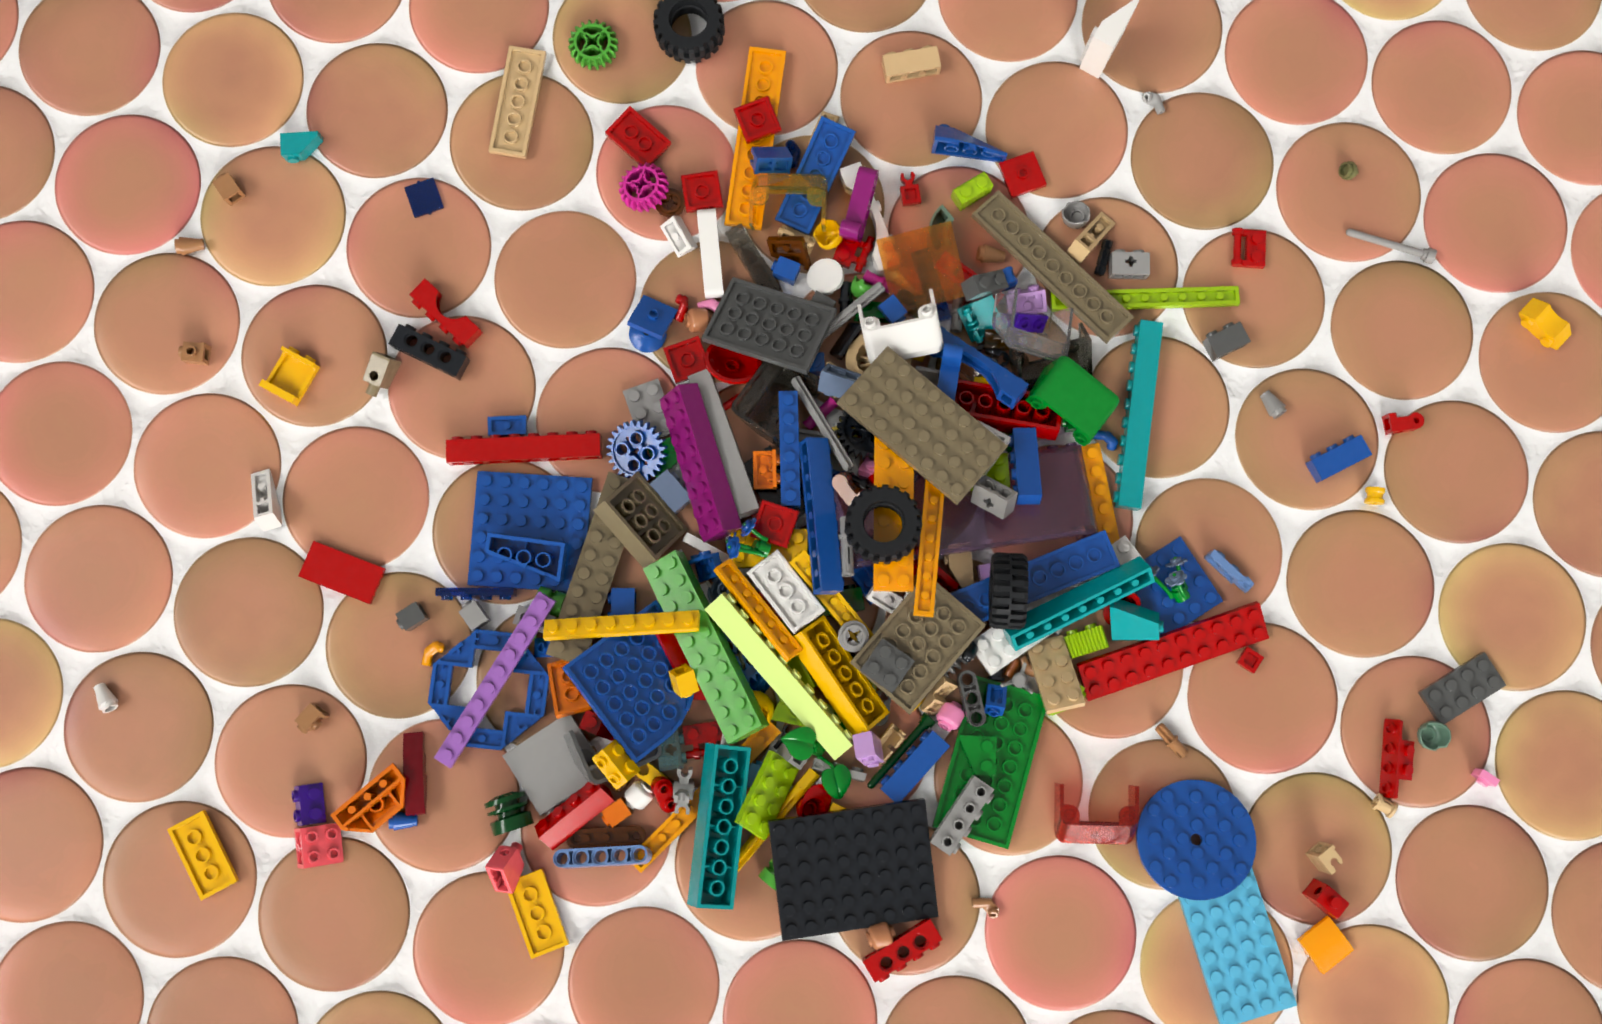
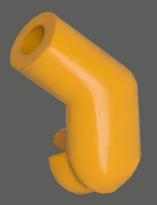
M433 641L424 649L421 665L431 666L433 655L437 652L442 653L445 648L444 644L439 643V641Z

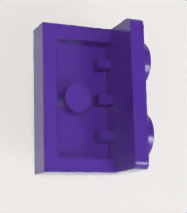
M1018 312L1016 315L1003 314L1001 321L1011 331L1043 333L1049 317L1046 314Z
M323 783L294 786L292 801L293 803L295 802L296 810L293 812V817L297 825L303 826L326 822Z

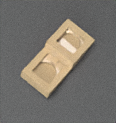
M942 676L927 694L921 706L922 712L935 716L946 703L945 698L958 687L956 681Z

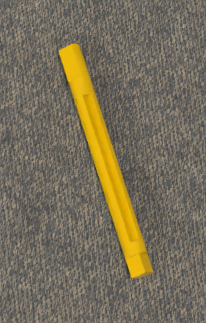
M811 767L788 792L776 819L785 818L805 795L806 791L820 777ZM752 834L740 848L738 872L765 840Z

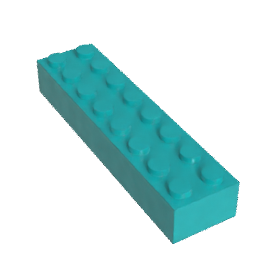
M705 743L687 904L695 908L729 910L734 908L742 826L734 821L746 798L751 755L750 747Z

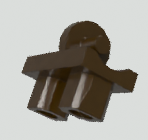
M985 329L984 349L1018 351L1019 331Z

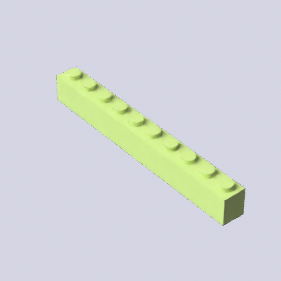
M722 593L704 610L804 726L811 728L816 733V740L836 760L853 746L852 733L848 729L844 730L842 728L839 718L835 714H830L826 703L821 698L817 699L814 695V689L808 683L804 684L801 680V674L795 668L792 670L787 664L789 661L786 662L779 655L768 639L766 640L761 634L762 631L759 627L748 619L750 616L747 612L735 604L737 602L730 593Z

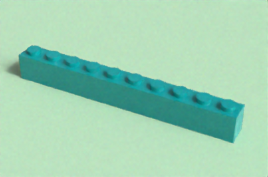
M1141 319L1133 327L1135 342L1132 343L1130 354H1133V359L1129 363L1128 372L1131 375L1130 380H1127L1126 391L1129 392L1128 398H1125L1124 401L1126 417L1122 419L1121 427L1124 428V433L1120 436L1119 446L1122 447V450L1117 458V465H1120L1119 472L1115 475L1117 491H1114L1112 499L1115 502V508L1138 511L1142 507L1163 330L1162 322Z

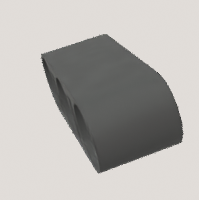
M970 670L962 671L957 676V683L965 717L969 725L979 727L985 723L986 715L977 677ZM964 674L971 676L972 681L969 685L962 682ZM969 693H973L976 696L974 704H969L966 700ZM974 712L979 713L981 716L978 723H973L971 720V715Z

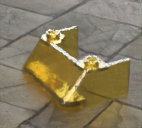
M759 173L754 177L749 199V225L751 230H755L756 205H764L769 199V194H807V200L810 205L822 207L821 227L823 232L827 231L828 181L824 175Z

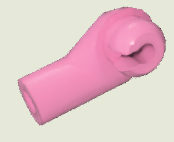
M708 299L698 302L697 305L698 308H706L715 312L720 302L716 299Z

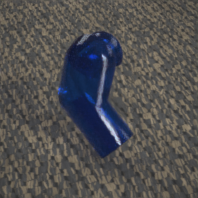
M788 140L785 143V147L789 149L793 157L791 168H797L801 157V150L794 140Z

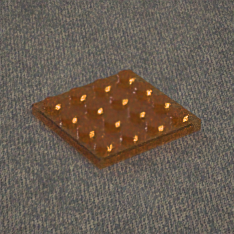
M951 221L876 240L889 295L894 294L907 311L930 304L929 289H933L936 304L965 297L961 287V283L965 279Z

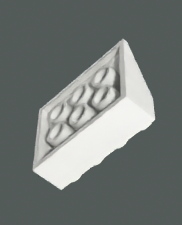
M1139 0L1131 1L1104 19L1099 27H1094L1079 59L1082 62L1079 69L1099 79L1121 39Z

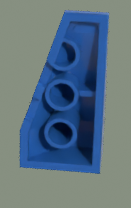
M941 124L935 126L931 151L933 154L999 163L1006 161L1007 153L949 125Z

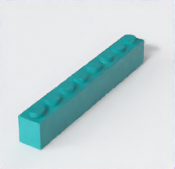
M1140 556L1028 611L1024 628L1020 630L1003 629L1006 640L1015 651L1032 644L1154 583L1155 579L1152 569Z

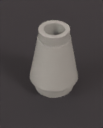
M1269 390L1260 396L1269 417L1272 416L1273 419H1276L1287 411L1286 405Z

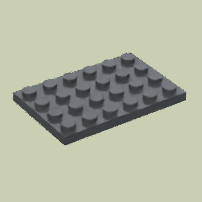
M732 277L702 336V341L807 375L837 314V309Z

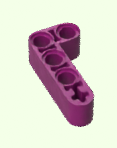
M863 166L859 167L846 219H843L840 225L839 236L841 238L856 242L862 241L879 170Z

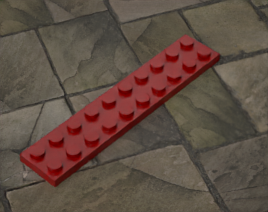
M1255 601L1160 634V640H1143L1077 663L1076 667L1082 686L1085 687L1086 700L1091 701L1269 639L1260 603Z

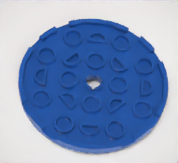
M1183 780L1162 788L1147 801L1139 815L1136 830V847L1138 848L1140 861L1152 880L1165 891L1189 900H1210L1228 894L1246 878L1255 859L1256 833L1248 811L1231 792L1208 781ZM1193 834L1200 835L1201 842L1199 845L1192 844L1191 836Z

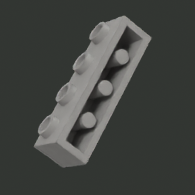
M972 775L930 837L929 842L949 856L952 853L956 854L961 846L959 842L962 837H967L971 832L972 827L970 825L974 819L977 821L983 813L981 809L984 804H989L993 799L994 794L992 792L994 789Z

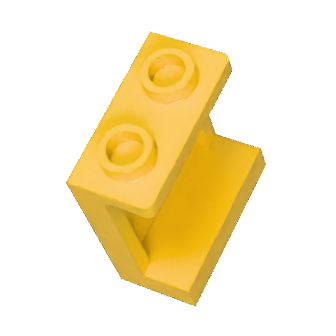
M282 346V355L267 380L262 379L259 386L298 406L320 367L315 364L316 360L308 355L302 357L298 355L300 351L289 346L287 349Z

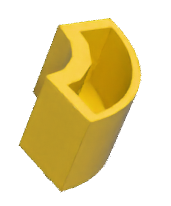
M1532 298L1518 313L1521 325L1539 339L1544 347L1558 350L1572 335L1569 322L1559 317L1549 303Z

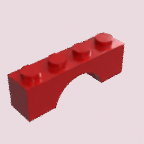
M425 278L409 294L413 298L411 302L419 310L421 308L426 310L425 315L432 322L435 320L439 322L440 325L438 327L446 335L448 333L453 335L452 340L459 347L463 345L468 349L483 333L467 316L458 319H450L443 316L440 310V301L443 295Z

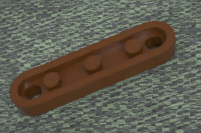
M640 826L580 828L566 841L572 849L641 845L646 839V833ZM634 832L639 833V839L636 840L633 838ZM575 835L580 836V842L574 840Z

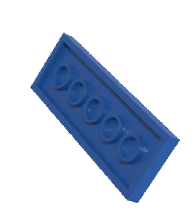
M821 116L777 213L776 221L810 235L856 131Z

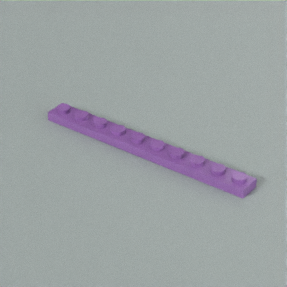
M541 591L537 593L434 757L436 760L448 768L454 766L557 601Z

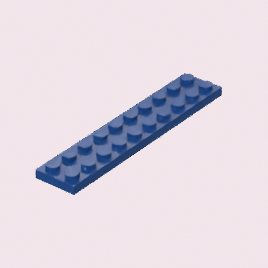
M1103 530L1028 561V604L1119 567L1120 563L1106 531ZM990 577L950 593L983 622L989 620Z

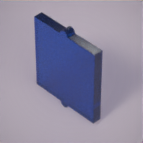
M434 178L421 182L417 181L416 184L404 187L415 218L426 214L431 215L432 212L444 208Z

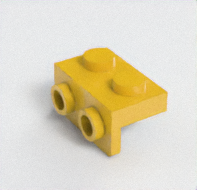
M616 739L592 757L594 763L616 790L641 771Z

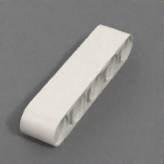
M716 208L697 210L705 299L722 298L724 289Z

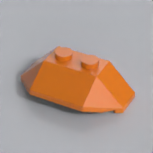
M392 763L330 816L342 831L374 833L404 807L406 778L397 766Z

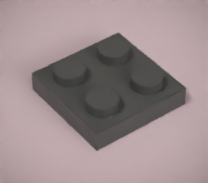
M882 638L860 671L893 694L915 660Z

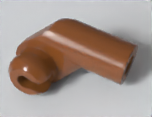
M1019 658L1007 666L1004 672L1006 676L1013 678L1020 664Z

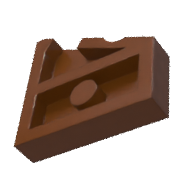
M804 236L768 237L767 244L772 257L779 259L780 256L800 263L804 266V270L809 271L812 265Z

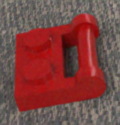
M1233 228L1234 244L1231 266L1263 269L1266 258V231ZM1241 237H1245V260L1241 259Z

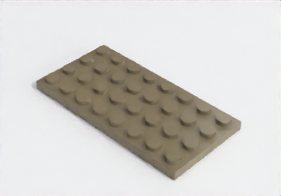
M889 346L882 351L836 403L956 505L959 504L1008 447Z

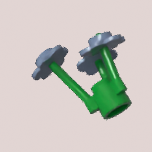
M1174 557L1170 559V563L1165 565L1169 568L1176 566L1177 570L1170 573L1169 577L1165 579V583L1169 584L1172 589L1171 591L1155 576L1160 567L1157 565L1151 567L1155 582L1168 594L1170 599L1174 598L1177 603L1184 602L1190 598V593L1187 590L1188 586L1184 580L1187 578V575L1184 574L1180 565L1188 560L1181 557Z

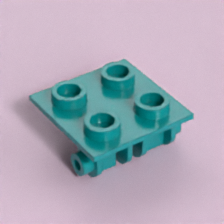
M992 294L957 309L971 342L981 343L984 341L985 329L1001 330L1006 328V325L1001 321L1002 316Z

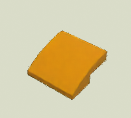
M1328 915L1297 939L1304 952L1312 959L1323 975L1354 951L1343 933Z

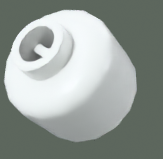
M643 780L635 781L624 793L626 805L633 810H643L654 798L651 786Z

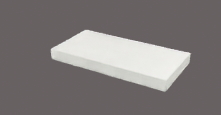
M778 549L746 572L793 635L825 612L823 606Z

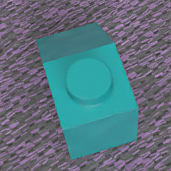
M318 131L280 133L281 156L289 163H298L299 161L306 160L323 142V137Z

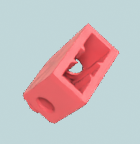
M513 842L511 846H499L486 864L485 868L495 891L514 893L524 868L520 855L523 849L521 844Z

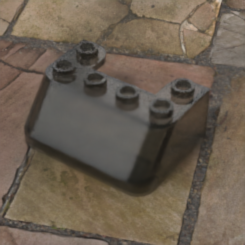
M764 361L732 403V411L758 435L780 448L779 424H777L779 421L778 391H796L791 384V380L793 377L800 376L813 398L816 399L821 394V392L817 391L819 377L810 371L806 375Z

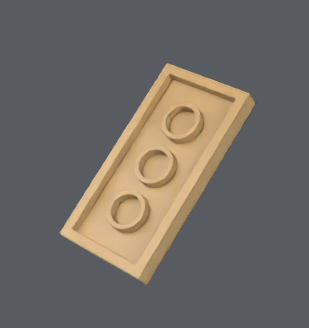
M1063 635L1046 638L1027 651L1046 714L1085 706V700Z

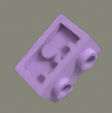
M1038 284L1029 285L1027 289L1022 290L1021 288L1009 289L1010 292H1005L1009 314L1016 315L1018 312L1035 314L1048 312L1045 289Z

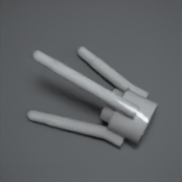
M1023 663L1020 672L1015 673L1012 680L1003 682L1000 686L1005 687L1014 684L1018 688L1024 687L1030 694H1033L1032 689L1027 685L1028 678L1024 674L1027 663Z

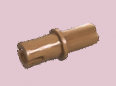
M1163 723L1155 728V731L1166 742L1165 746H1169L1179 759L1188 754L1189 750L1180 742L1178 736L1173 735Z

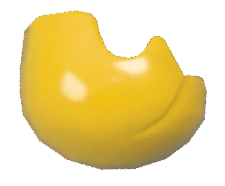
M827 219L822 221L813 232L817 244L825 250L836 248L843 239L839 236L840 226L835 220Z

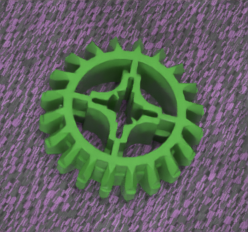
M597 19L594 23L588 20L586 25L584 22H581V28L575 26L576 32L571 31L572 38L568 40L570 44L568 48L571 52V57L575 58V62L577 64L581 63L583 68L587 65L589 70L593 66L598 70L599 65L605 68L606 62L611 64V58H616L615 52H618V39L610 26L606 27L604 21L599 25ZM607 39L608 45L606 49L603 50L602 45L604 44V41ZM584 40L585 44L583 46V49L580 51L579 45L581 41Z

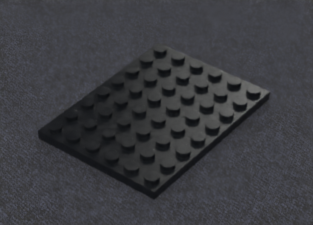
M924 798L768 820L782 941L869 928L871 925L881 922H887L889 925L939 917Z

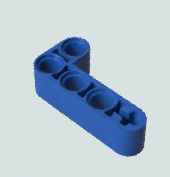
M944 343L937 387L955 401L964 346Z

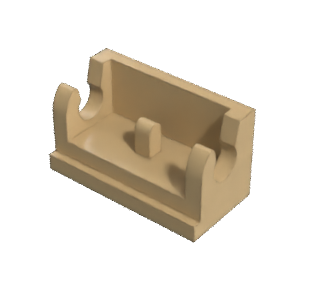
M1318 842L1305 853L1318 871L1332 875L1336 872L1334 866L1331 865V859L1335 858L1339 864L1343 863L1333 844Z

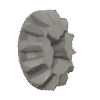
M849 621L844 623L838 630L837 639L840 646L846 651L858 652L868 642L869 632L861 622ZM849 631L853 633L858 632L856 635L858 643L854 640H848L850 637Z

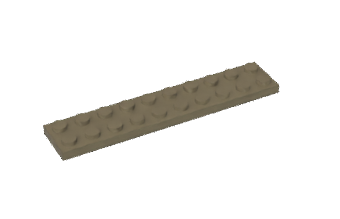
M999 190L972 213L971 217L1106 344L1134 318L1128 310Z
M608 472L597 506L629 478ZM595 512L558 619L601 616L624 545ZM593 638L551 640L546 655L570 662L590 648Z

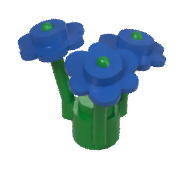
M754 517L752 520H746L741 527L742 537L752 532L759 538V540H754L752 546L739 543V537H736L737 532H734L733 537L729 536L728 540H726L727 553L730 559L737 558L739 552L754 554L764 558L768 556L771 550V543L767 542L768 537L761 535L754 529L757 518Z

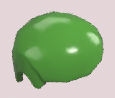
M855 275L851 283V292L858 299L872 286L865 283L864 279L859 280Z

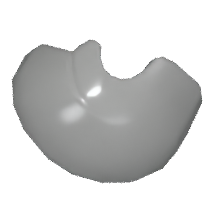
M1068 202L1064 209H1062L1063 222L1069 228L1080 229L1090 220V209L1084 202Z

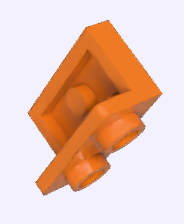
M772 449V451H753L754 490H777V485L781 484L780 473H776V465H780V454H776V449Z

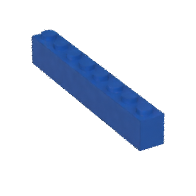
M807 437L799 442L813 595H835L844 591V579L842 578V563L839 550L840 540L838 539V521L836 520L837 505L834 500V488L832 486L833 466L830 460L831 447L828 438Z

